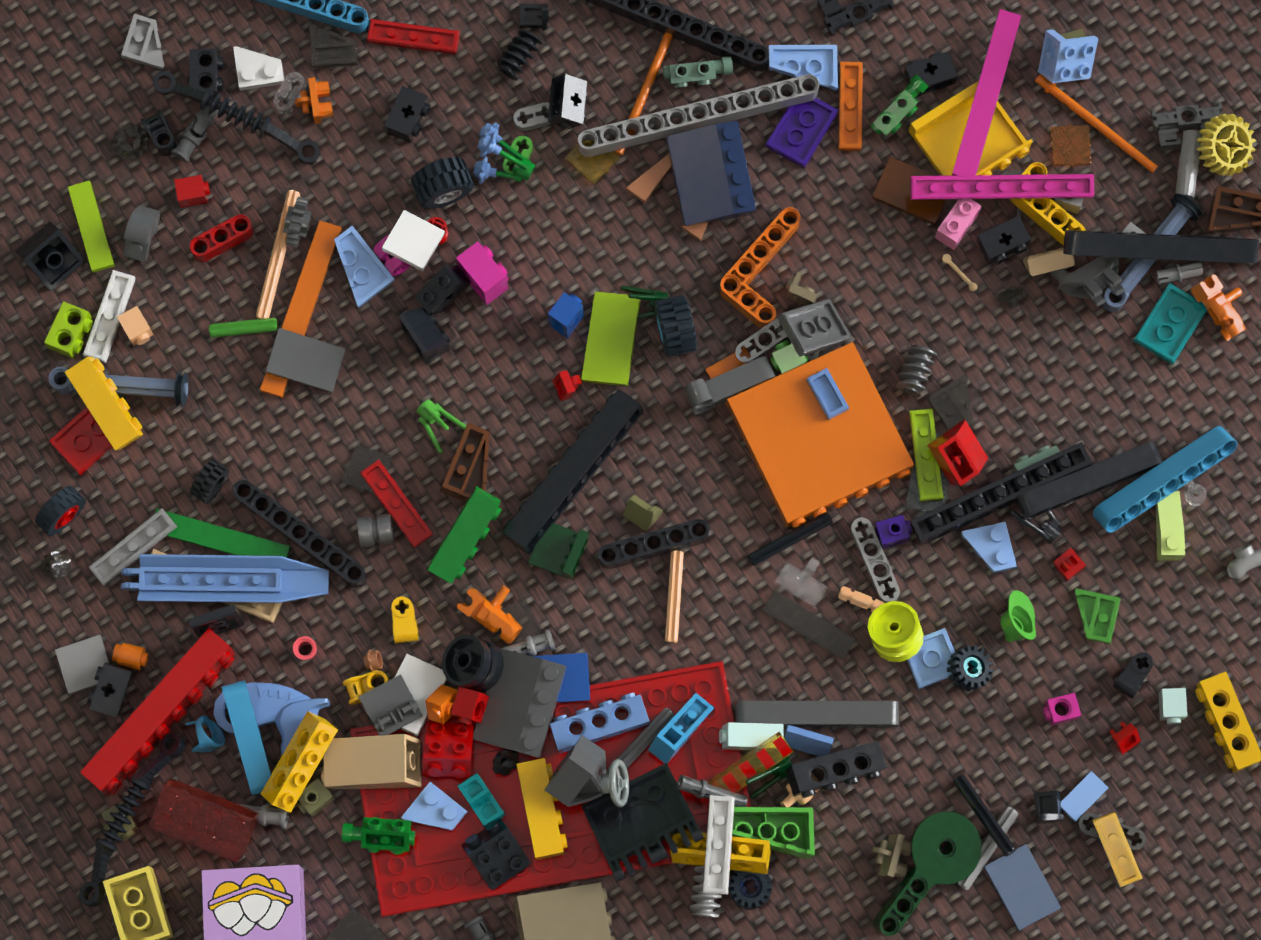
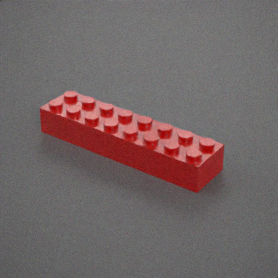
M208 628L80 773L108 797L111 794L115 795L123 786L122 781L127 776L131 777L139 768V762L143 758L147 759L155 751V744L162 740L165 735L171 733L170 728L175 722L179 723L187 714V708L191 704L195 705L200 701L203 696V690L207 686L211 687L216 683L219 678L218 674L223 668L227 669L232 665L235 660L233 657L236 655L233 649Z

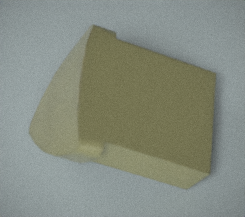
M633 495L627 503L623 516L646 532L659 519L663 510L657 506L652 507Z

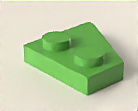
M1076 588L1075 594L1087 640L1110 645L1121 598Z

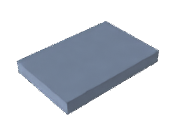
M1027 844L1016 849L1013 854L1007 857L1003 856L984 866L1018 931L1061 909Z

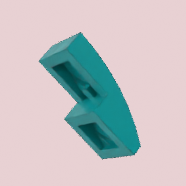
M478 773L458 785L459 790L484 827L488 823L506 816Z

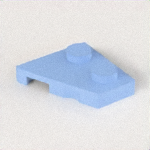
M1006 522L961 532L962 538L967 540L973 547L974 552L985 561L986 566L992 573L1011 570L1017 567Z
M429 782L401 818L405 821L453 831L468 812L433 783Z

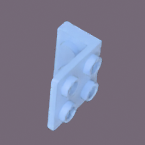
M1046 30L1038 72L1051 83L1089 79L1091 77L1098 38L1096 36L1065 39L1055 30Z

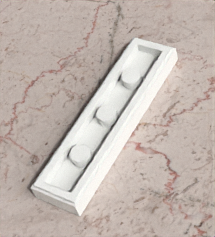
M115 270L112 271L83 353L84 357H94V359L98 358L100 362H107L120 325L117 317L125 311L136 280L135 276Z
M710 795L703 893L728 895L735 797Z

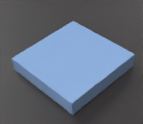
M945 628L925 635L919 652L907 660L918 689L949 678L948 676L952 675L951 672H947V668L951 666L947 663L948 660L952 659L950 656L955 651Z

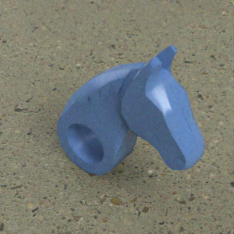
M258 682L246 684L258 728L276 723L282 738L281 755L286 750L307 711L318 715L320 709L330 706V700L327 698L311 699L307 695L286 686ZM222 692L215 701L213 714L217 724L230 735H235L232 724L226 719L225 711L227 705Z

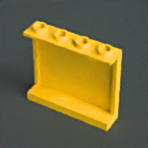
M979 81L910 124L909 133L940 176L952 175ZM998 101L976 175H993L992 172L997 169L1000 171L1004 170L1011 164V160L1016 157L1021 159L1030 152L1029 149L1033 142L1031 139L1026 141Z

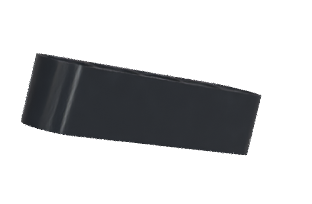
M695 519L609 543L599 549L598 560L603 568L613 569L671 553L675 550L678 551L696 546L707 541L710 531L709 525L705 520ZM696 527H702L705 530V534L703 536H695L692 530ZM674 533H679L683 539L681 542L675 543L671 541L670 536ZM652 539H656L660 542V546L657 549H651L647 543ZM635 546L638 552L635 555H628L625 553L626 547ZM606 552H612L615 555V559L607 562L603 560L602 556Z

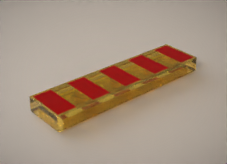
M777 732L711 779L708 784L737 793L748 785L746 784L747 779L772 768L794 751L782 734Z

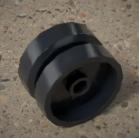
M462 635L450 642L442 659L443 673L449 682L480 693L496 685L504 667L503 655L496 645L471 635Z

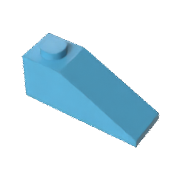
M695 693L655 737L648 750L664 764H668L712 712L714 707Z

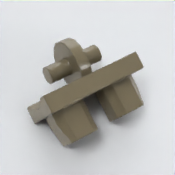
M899 833L897 835L889 834L887 841L881 840L880 848L872 847L871 852L877 854L875 863L881 864L879 876H905L907 865L898 862L900 854L905 856L911 854V842L904 839L905 835Z

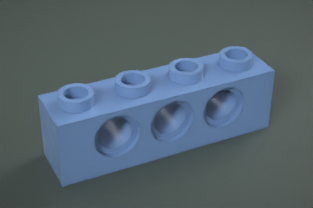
M635 693L624 695L621 697V701L615 703L612 700L605 701L599 704V708L590 710L589 707L576 711L577 715L567 718V715L554 718V722L550 723V728L559 754L570 751L581 735L595 743L649 725V718L641 694L635 696ZM617 710H626L629 714L625 720H618L615 717ZM601 716L606 720V723L603 727L597 728L592 724L593 719ZM573 724H580L583 727V731L579 735H573L569 731L570 727Z

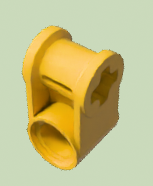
M397 597L393 600L391 606L395 644L419 641L413 604L406 597ZM401 603H404L406 607H409L408 609H405L404 614H401V612L397 610V608L401 607Z
M376 670L344 680L342 683L343 686H346L350 697L349 705L361 703L359 696L374 689L373 681L375 678L383 677L384 683L389 681L387 675L382 671Z

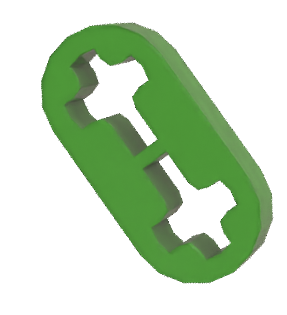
M518 136L513 141L511 147L519 153V146L517 145H522L523 142L526 143L528 150L523 149L521 155L530 159L533 152L531 139L527 136ZM506 158L503 162L504 172L516 174L515 172L510 171V168L508 166L513 165L514 163Z

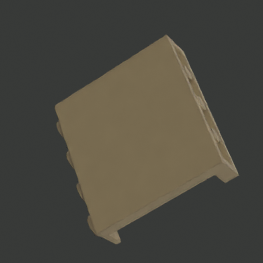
M600 882L516 896L513 899L520 940H615L614 936L610 935L609 926H611L612 921L610 913L606 912L605 902H607L605 888H602Z

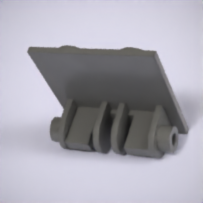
M401 674L359 696L379 736L389 735L423 716L419 705L414 700Z

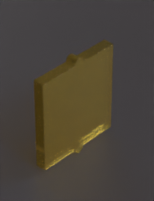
M586 140L582 144L586 147H590L594 144V142L591 140ZM578 142L575 144L576 147L565 157L573 167L593 184L605 173L608 174L609 169L620 159L613 151L591 157L583 156L578 150Z

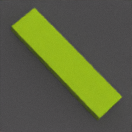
M90 180L69 186L68 190L92 272L114 267L115 264Z
M933 409L909 411L919 502L943 500L940 466L927 446L936 439Z

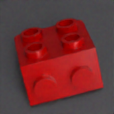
M429 721L426 724L423 776L471 777L473 724L468 725L459 722H445L441 724L435 721Z

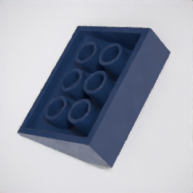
M738 120L714 124L666 137L684 226L747 216L756 211Z

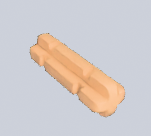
M842 586L838 595L840 600L845 602L849 600L850 604L866 610L870 608L871 612L881 604H884L879 599L872 600L871 596L856 590L852 592L851 588Z

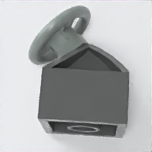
M581 735L557 766L545 791L567 807L582 804L609 793L613 803L617 807H623L629 796L627 768L622 760L616 759L610 766L609 774H606L605 751Z

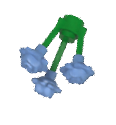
M496 122L485 124L480 130L479 136L481 139L477 145L481 151L480 157L485 158L482 161L476 162L473 171L474 177L479 178V184H482L489 176L514 179L520 183L522 179L528 181L535 168V164L531 163V160L523 157L503 141V138L498 135L499 124ZM502 147L505 148L508 152H510V153H511L512 155H514L515 157H513V156L509 155L508 153L504 152L503 150H501ZM492 152L515 163L512 171L516 174L497 171L496 168H491L490 163H488V157L485 155Z

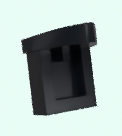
M548 3L520 4V28L548 29Z
M1060 791L1034 793L1035 822L1056 823L1064 820L1061 814Z

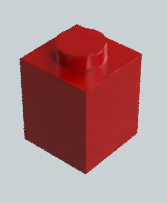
M202 175L174 180L177 200L181 208L208 203L207 195H210L208 181L204 182Z

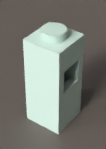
M728 722L719 731V742L722 743V750L760 751L765 748L766 751H778L773 741L780 736L784 739L783 724Z

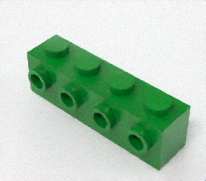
M476 486L429 563L427 570L451 584L455 578L459 580L466 569L463 566L467 558L472 560L478 549L475 547L479 539L483 541L488 534L490 528L487 525L490 520L495 521L502 510L499 508L501 500Z

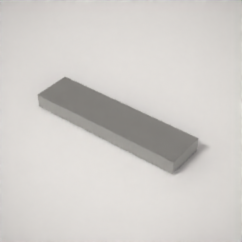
M161 508L89 566V568L101 584L105 586L119 575L122 569L135 562L139 558V554H145L175 530L177 526L165 510Z

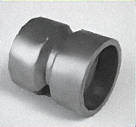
M390 514L377 515L375 520L368 516L357 518L361 548L371 547L376 541L380 545L394 544Z

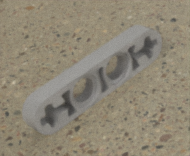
M863 517L857 518L852 523L851 534L877 595L884 603L897 601L900 589L875 530L868 519ZM859 523L862 526L868 527L865 530L866 537L872 536L873 539H867L860 543L859 540H863L864 537L860 531L856 532ZM867 544L875 545L877 548L876 555H866L864 547ZM878 565L885 567L886 575L881 578L875 576L873 573L874 567ZM890 578L891 581H888L887 585L890 590H895L892 595L893 598H889L888 595L884 596L885 586L884 584L879 586L878 583Z

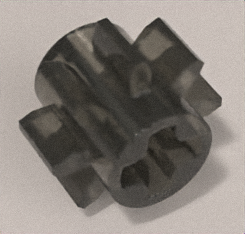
M55 550L44 555L41 568L46 576H52L53 581L68 575L71 562L66 554L60 555V551Z

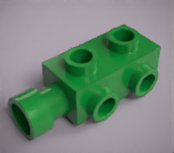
M917 74L909 80L911 83L895 97L870 125L879 135L882 132L886 136L889 132L894 134L902 126L900 121L905 116L909 118L918 109L915 106L918 103L915 97L920 92L923 93L929 86ZM899 99L906 100L904 105H899L897 102ZM885 115L890 117V120L887 122L882 121V117Z
M364 817L362 827L354 826L352 823H343L342 842L352 843V841H361V848H367L369 852L376 853L380 850H390L391 853L400 855L404 852H409L410 845L414 846L415 831H411V821Z

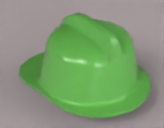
M1018 590L1010 593L1008 610L1000 619L1007 642L1022 639L1033 640L1036 637L1034 608L1029 598Z

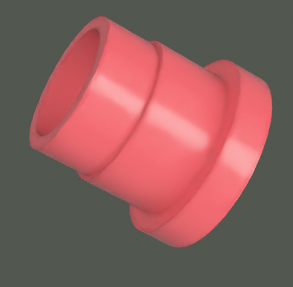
M303 636L294 642L293 652L300 660H310L317 652V645L312 638ZM303 645L312 646V651L308 655H301V647Z

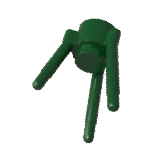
M623 285L620 287L621 290L640 293L629 294V298L649 300V308L654 310L639 314L638 319L654 316L655 302L668 298V292Z
M778 752L770 755L776 764L771 766L770 769L746 780V784H750L770 774L775 776L751 794L750 797L752 799L779 780L787 777L785 769L792 765L788 755L785 757L779 756ZM758 757L748 759L750 764L761 762Z

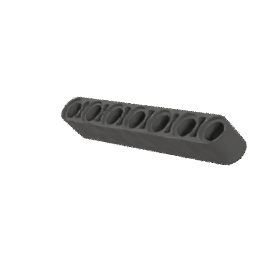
M737 701L735 702V723L783 724V727H788V725L795 727H898L899 702Z

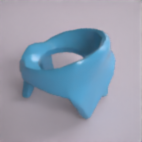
M201 715L196 721L185 723L186 726L195 724L199 745L194 747L192 752H211L224 745L225 737L222 730L207 716ZM202 724H206L210 729L211 739L206 735Z

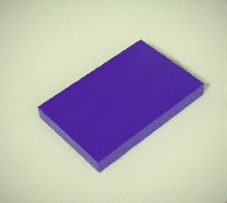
M818 98L789 106L766 142L765 147L805 169L839 110Z

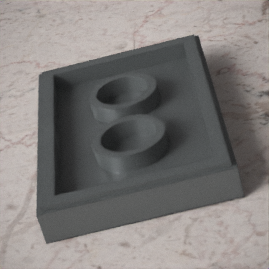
M830 299L782 313L777 317L799 357L848 342L852 338Z
M279 328L265 373L332 393L345 348Z

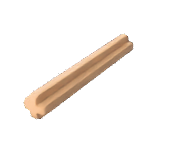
M677 550L671 552L665 632V641L668 643H677L684 553Z

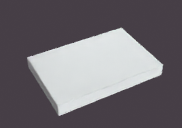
M406 654L395 677L401 674L414 700L419 705L423 716L400 729L418 737L428 718L425 700L441 684L445 685L447 679L442 669Z

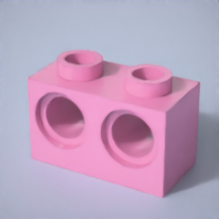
M958 199L938 228L935 238L955 250L979 215L982 206L972 199Z

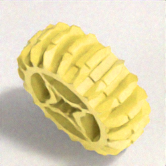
M1220 114L1210 118V122L1204 123L1205 129L1199 131L1202 138L1197 139L1201 143V147L1196 149L1202 152L1199 159L1205 160L1203 166L1210 167V172L1217 173L1220 176H1232L1235 173L1242 172V168L1248 167V161L1254 159L1251 152L1256 151L1252 147V143L1257 141L1251 139L1254 131L1248 130L1250 124L1247 122L1243 123V118L1236 117L1234 114Z

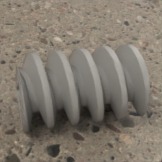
M697 866L695 871L701 875L694 876L693 878L699 885L692 886V890L698 894L691 896V900L697 903L690 905V910L696 912L691 915L717 918L719 914L713 912V909L720 908V905L715 903L714 900L721 898V895L703 893L705 867Z

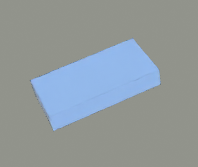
M1091 771L1061 801V809L1076 822L1108 787Z

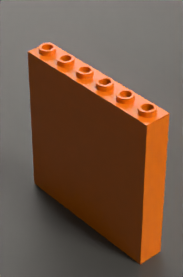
M853 342L727 399L729 411L786 528L789 526H793V528L799 527L806 522L805 519L811 516L817 518L827 513L826 509L833 506L836 509L848 503V499L855 496L857 499L869 494L868 490L874 487L881 489L889 485L890 480L896 477L899 480L909 476L911 474L910 471L913 470L914 463ZM826 368L849 406L848 411L830 420L827 419L806 381V378Z

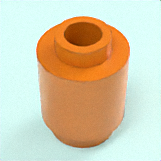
M122 643V645L116 644L112 656V662L117 663L118 666L138 671L142 667L147 666L149 653H146V648Z

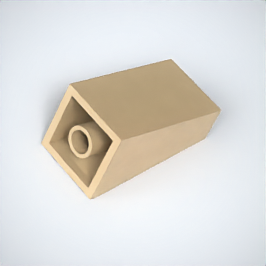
M406 734L334 738L322 757L324 769L321 772V780L324 787L332 790L422 787L421 740Z

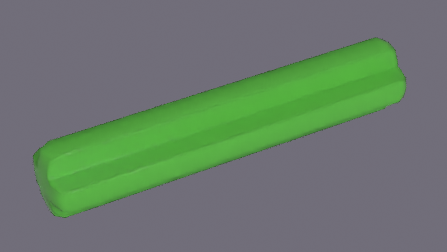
M276 318L216 323L209 325V334L211 337L271 332L276 331L278 325Z

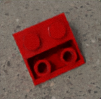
M962 420L927 445L947 480L952 485H964L980 473L988 460L986 453L966 420Z

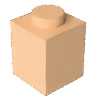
M138 306L117 317L133 346L148 342L150 337L154 335Z

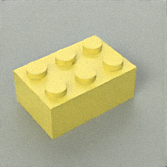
M147 866L103 881L120 940H167L174 937L153 868Z

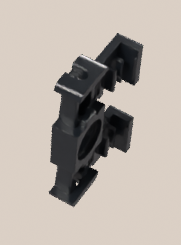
M818 0L817 2L825 15L823 22L830 36H834L835 31L850 24L853 28L871 20L874 13L887 7L892 10L894 6L892 0H859L845 8L843 5L840 6L837 0ZM856 7L862 8L865 16L860 19L855 18L852 13L853 9Z

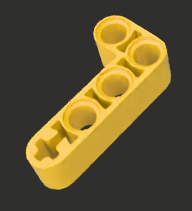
M1035 162L1029 165L1021 175H1031L1030 173L1032 172L1038 175H1047L1048 171L1045 165ZM1051 198L1010 199L1014 205L1063 246L1065 236L1063 228L1065 226L1067 227L1066 230L1086 231L1081 223ZM1034 203L1041 204L1043 210L1036 209ZM1051 218H1057L1061 224H1054Z

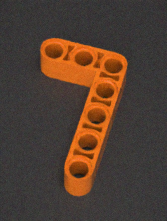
M792 207L785 208L780 212L720 282L721 296L761 329L775 320L776 310L748 285L799 228L800 213ZM792 217L796 222L787 224L784 218ZM776 233L780 235L781 239L773 241L769 238V235ZM762 250L766 253V256L758 258L754 255V252ZM741 267H748L751 272L745 275L739 269ZM731 283L736 286V289L734 291H727L724 286ZM750 298L754 303L746 306L742 303V300ZM767 312L771 315V319L762 320L759 315Z

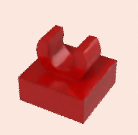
M567 370L559 372L552 380L560 401L568 400L574 394L578 385L582 384L579 375L570 377Z
M1072 548L1052 563L1066 581H1069L1086 567V564Z
M1121 722L1122 730L1118 733L1113 729L1110 730L1115 746L1122 755L1141 742L1137 728L1132 723L1126 725V723Z

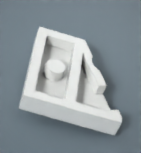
M237 46L233 47L240 91L285 84L280 59Z

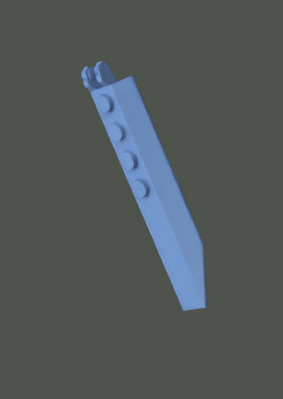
M139 554L140 568L122 569L121 574L128 577L139 576V583L125 582L121 584L122 590H139L137 601L282 603L328 594L329 570L283 556Z

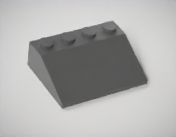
M499 648L503 655L504 663L502 675L496 685L485 693V695L489 696L482 722L476 724L473 740L541 759L567 667L548 660Z

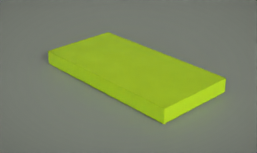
M595 291L581 378L582 382L628 387L641 299H632L625 294Z

